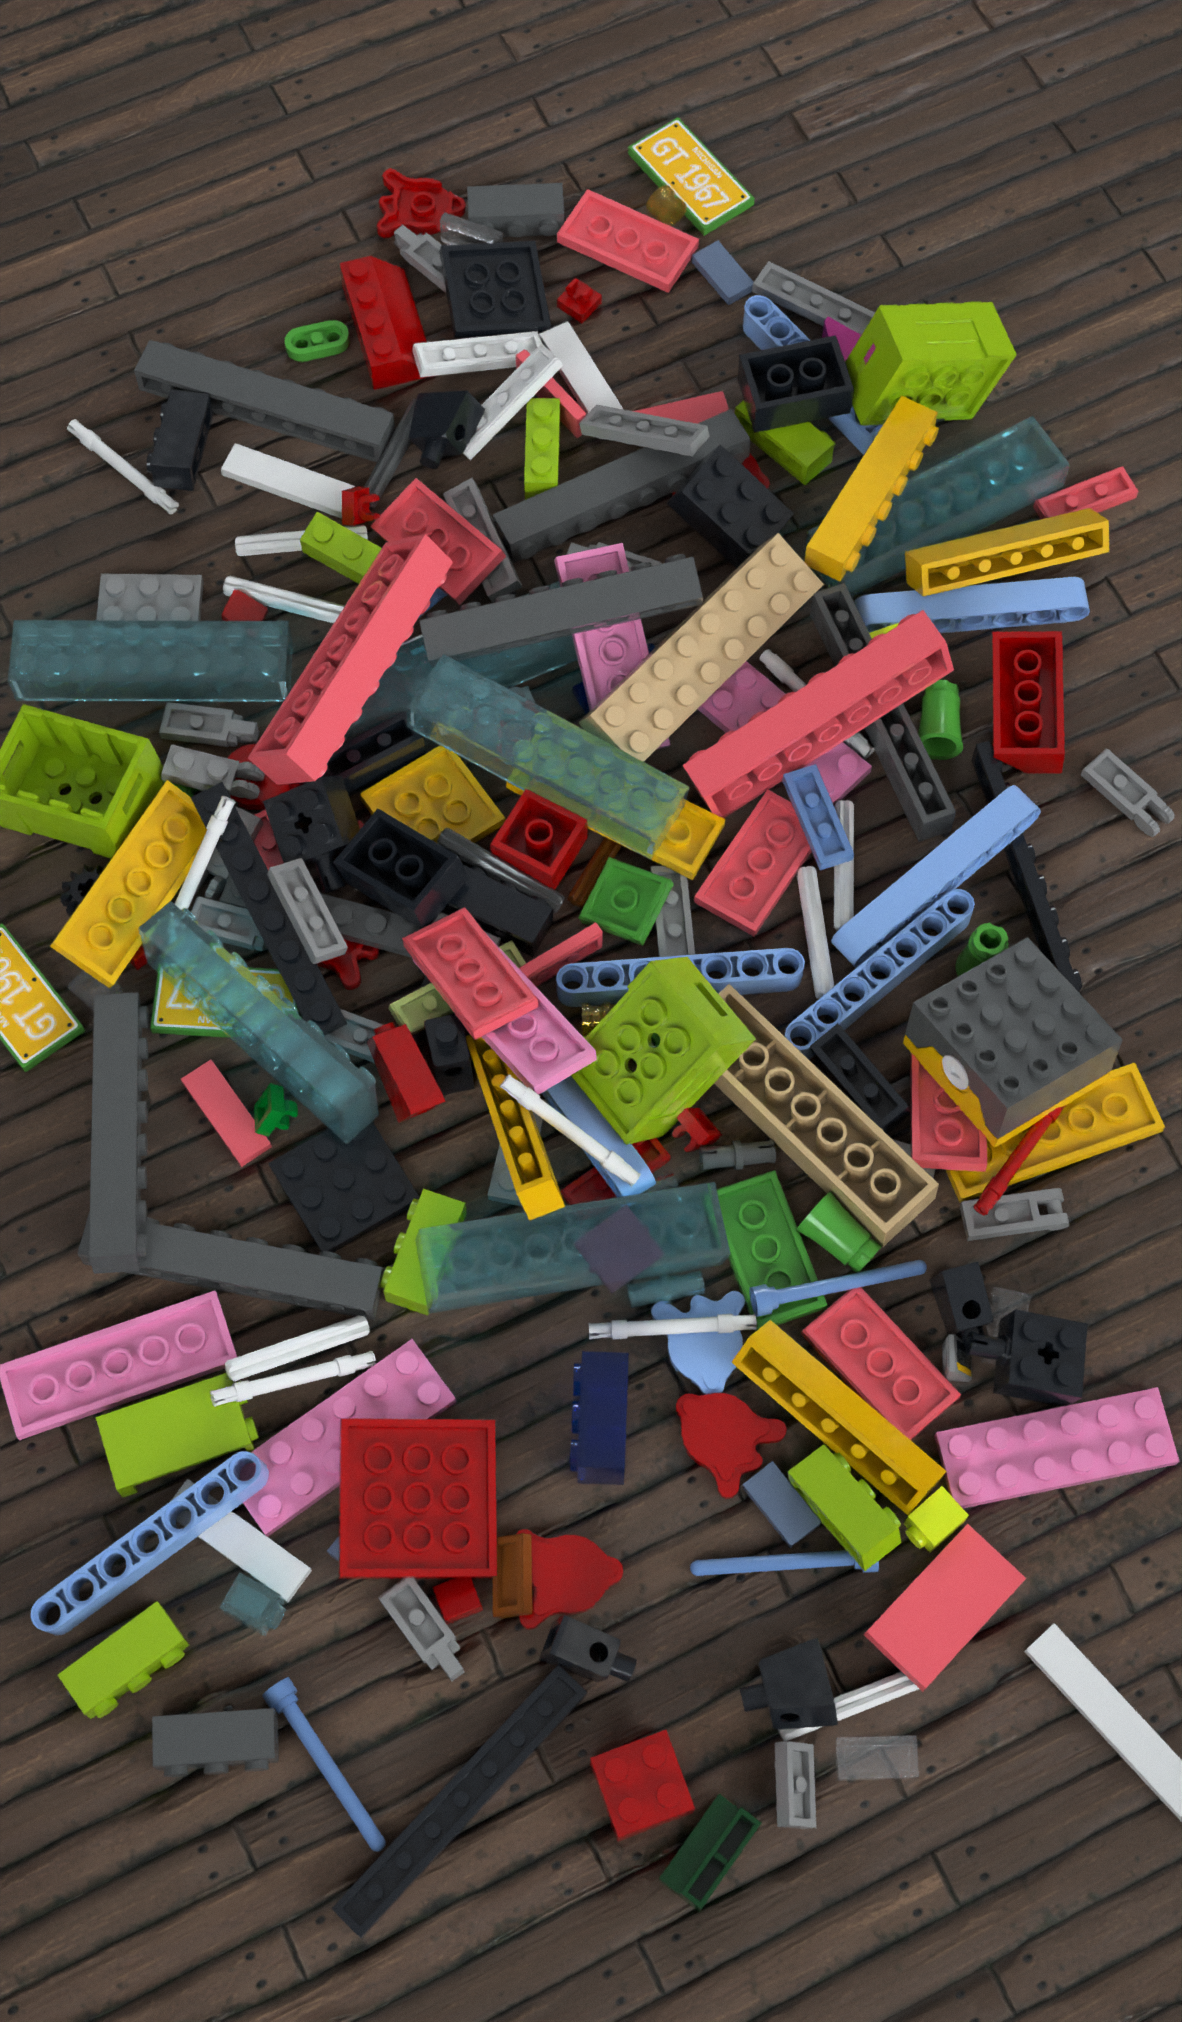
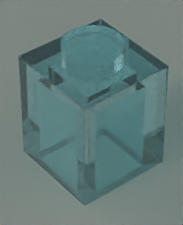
M240 1572L219 1607L225 1615L266 1636L269 1628L275 1630L278 1627L286 1608L282 1607L285 1601L281 1594Z

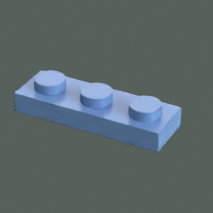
M814 764L783 774L782 782L819 870L852 861L854 852L817 765Z

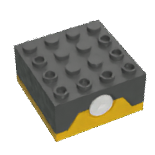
M1027 937L913 1002L903 1044L995 1148L1034 1125L1056 1108L1064 1107L1107 1081L1123 1039Z

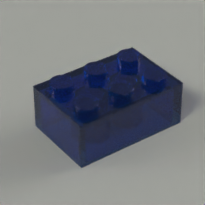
M582 1351V1363H574L573 1396H580V1401H572V1433L579 1434V1440L571 1439L570 1472H578V1483L624 1485L629 1353Z

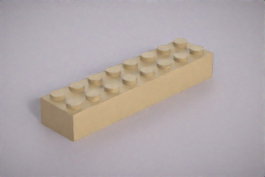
M777 533L752 553L703 601V605H699L578 723L618 767L628 772L638 768L824 584L782 536Z
M728 984L718 994L756 1040L714 1084L826 1193L831 1191L851 1216L872 1234L871 1237L883 1248L935 1200L939 1184L742 995Z

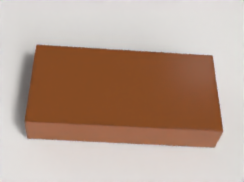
M521 1533L497 1537V1577L492 1578L493 1617L502 1619L532 1614L531 1535Z

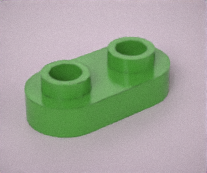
M337 320L297 327L290 330L285 337V347L288 356L298 362L340 354L350 344L347 326Z

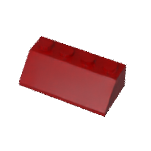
M373 256L339 263L343 290L373 389L377 390L428 378L420 377L412 352L414 344L425 343L427 340L405 270Z
M1062 631L992 632L993 757L1025 773H1062L1065 756Z

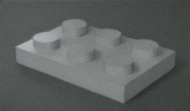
M101 574L95 629L97 639L199 641L204 585L202 575Z

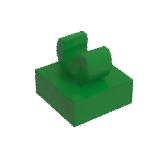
M272 1083L268 1085L254 1105L255 1133L268 1137L275 1127L287 1130L290 1127L289 1116H298L297 1103L292 1100H284L283 1087Z

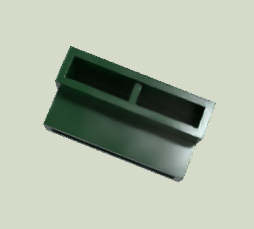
M718 1794L658 1881L700 1912L757 1831L761 1822L742 1807L740 1809L722 1795Z

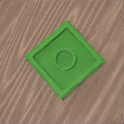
M609 857L578 918L581 923L589 926L596 922L602 931L643 946L674 884L671 879Z

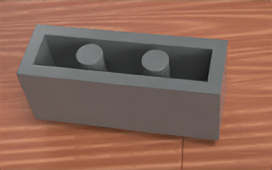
M563 183L467 186L470 238L557 235L564 224Z
M274 1708L152 1716L153 1767L158 1771H164V1777L187 1776L188 1769L204 1768V1774H224L229 1772V1766L244 1765L245 1771L249 1772L269 1770V1763H279L278 1713Z

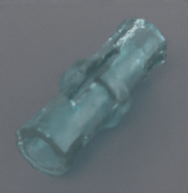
M701 1270L671 1277L664 1274L659 1275V1279L627 1284V1293L631 1308L662 1301H665L666 1305L673 1303L672 1300L702 1295L705 1294V1286Z

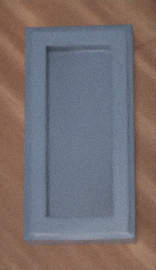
M719 241L692 255L694 266L727 305L752 292L754 282Z
M773 1461L742 1484L744 1491L790 1548L821 1525L819 1518Z

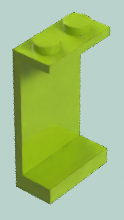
M227 1373L96 1417L116 1490L123 1498L138 1493L136 1489L138 1484L243 1448L248 1452L255 1450L253 1440L259 1439L253 1417L245 1418L241 1406L248 1403V1400L241 1402L233 1401L217 1405L216 1407L211 1402V1390L229 1387L234 1383V1381L228 1378Z

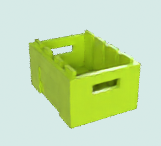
M993 302L880 305L845 361L854 388L852 405L861 426L884 424L901 396L938 412L937 419H945V421L973 419L1017 355ZM874 343L876 349L865 364L864 357Z
M23 704L0 749V826L24 834L32 835V833L88 848L92 850L93 854L111 859L164 782L161 778L163 765L148 738ZM67 786L71 787L70 793L60 795L61 789ZM97 795L102 796V800L99 803H91L93 797Z
M688 957L650 961L627 986L629 988L628 992L587 1036H583L596 1050L597 1060L572 1074L571 1077L626 1145L664 1136L678 1121L676 1117L684 1109L691 1108L756 1040ZM654 1033L660 1037L658 1047H655L651 1042V1036ZM630 1058H633L637 1063V1069L634 1072L628 1067Z

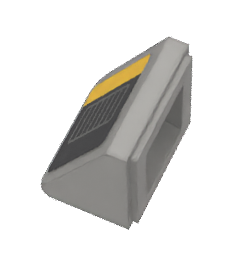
M948 1334L942 1345L943 1375L948 1381L969 1382L972 1380V1356L965 1354V1347L961 1338Z

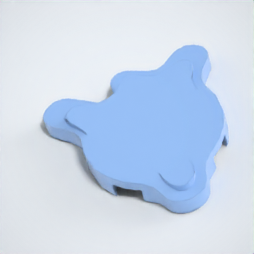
M737 1291L727 1293L719 1301H712L701 1295H695L691 1299L690 1311L687 1313L681 1312L668 1302L659 1301L653 1305L651 1316L653 1320L717 1317L718 1314L740 1315L745 1305V1298L743 1294ZM740 1330L734 1331V1333L719 1334L718 1332L667 1334L668 1354L676 1372L679 1371L683 1376L690 1379L691 1383L698 1386L703 1395L723 1393L725 1382L737 1368L731 1362L743 1346Z

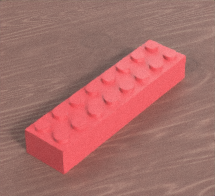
M426 534L390 541L384 544L248 756V759L277 785L312 782L324 775L328 768L327 763L329 759L343 745L345 741L344 735L349 727L360 718L363 712L362 707L366 700L378 689L381 676L395 662L397 658L396 653L402 643L412 635L414 631L413 625L418 617L429 608L430 598L435 590L446 581V573L453 561Z
M924 610L916 615H908L899 622L897 627L888 633L879 634L872 638L868 645L857 653H850L844 656L834 668L826 673L822 672L813 676L803 688L796 692L785 694L780 698L778 704L769 710L754 714L748 723L738 730H732L722 735L718 742L707 750H700L694 753L688 762L683 764V767L709 810L722 818H726L766 792L767 789L769 790L780 783L783 774L805 767L954 671L947 643Z

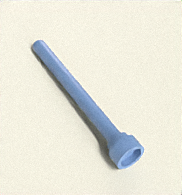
M915 1260L776 1290L774 1286L767 1287L766 1284L753 1286L749 1289L750 1302L756 1317L772 1314L774 1309L779 1308V1304L921 1275L926 1272L927 1265L923 1260Z
M846 1550L695 1560L690 1565V1571L695 1576L854 1566V1569L862 1568ZM879 1561L866 1571L862 1569V1572H879Z
M289 1677L284 1678L269 1688L262 1697L269 1708H275L278 1714H284L370 1848L375 1852L383 1850L385 1847L384 1837L297 1706L296 1687Z

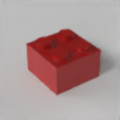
M525 789L491 842V853L555 890L588 838V820Z
M667 1730L590 1758V1765L618 1842L694 1813L695 1807Z

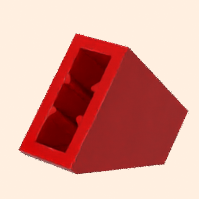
M394 1022L374 1029L375 1036H372L367 1041V1045L398 1123L431 1111L446 1102L407 1025L395 1027Z

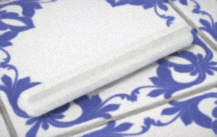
M346 526L347 529L368 540L366 526ZM305 530L238 536L235 538L236 553L238 556L302 551L300 538Z
M227 576L223 585V591L226 596H231L233 590L236 589L262 605L330 623L336 621L345 605L233 576Z
M838 800L834 808L854 852V804L850 800ZM854 858L852 861L834 866V928L836 930H839L854 917Z
M807 866L798 869L797 881L815 997L820 999L834 987L817 872L815 867Z
M358 1315L233 1358L225 1362L227 1376L230 1380L237 1381L361 1338L370 1332L368 1321L365 1316Z
M903 1672L896 1673L835 1697L837 1720L839 1721L916 1691L919 1688ZM821 1727L778 1729L782 1739L788 1741Z

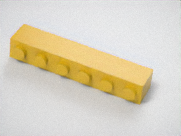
M904 396L900 397L809 541L804 561L808 567L841 582L847 571L851 573L854 571L861 556L859 553L863 545L868 547L872 542L877 530L875 525L879 520L884 521L887 518L892 507V502L890 501L894 495L900 496L908 481L906 476L910 470L916 471L923 457V452L921 451L925 445L930 447L933 444L939 428L935 426L938 412Z
M1091 508L905 551L906 581L909 586L924 597L1109 552V520Z
M471 1035L465 1036L516 1194L529 1221L565 1207L532 1110H527L515 1098L509 1095L507 1091L500 1088V1085L509 1074L521 1083L522 1081L482 1037L474 1040Z
M771 1320L747 1339L731 1363L836 1454L840 1453L853 1469L906 1515L909 1516L947 1472Z

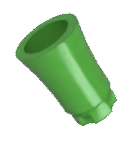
M938 680L927 687L922 699V713L918 735L930 759H951L963 751L959 688L957 684L950 683L948 680Z
M985 923L976 928L971 934L968 944L957 957L956 973L958 977L1008 949V936L1002 927Z
M831 1191L823 1197L796 1229L831 1253L844 1266L848 1263L850 1268L856 1273L861 1272L881 1249V1245L870 1238L872 1234L851 1216Z

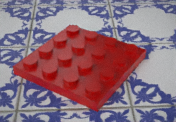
M341 1418L339 1433L338 1578L497 1577L495 1420Z

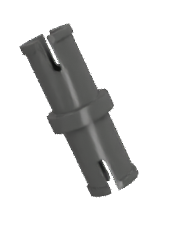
M770 1139L768 1141L741 1143L740 1140L731 1141V1145L699 1147V1161L702 1163L700 1165L701 1170L732 1166L734 1170L743 1169L744 1165L775 1163L776 1152L775 1147H772L774 1146V1141Z

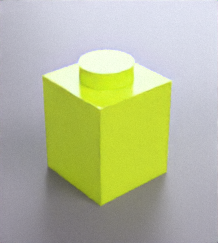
M941 1486L906 1518L904 1525L908 1529L905 1533L919 1549L925 1547L931 1553L956 1531L969 1515L946 1489Z

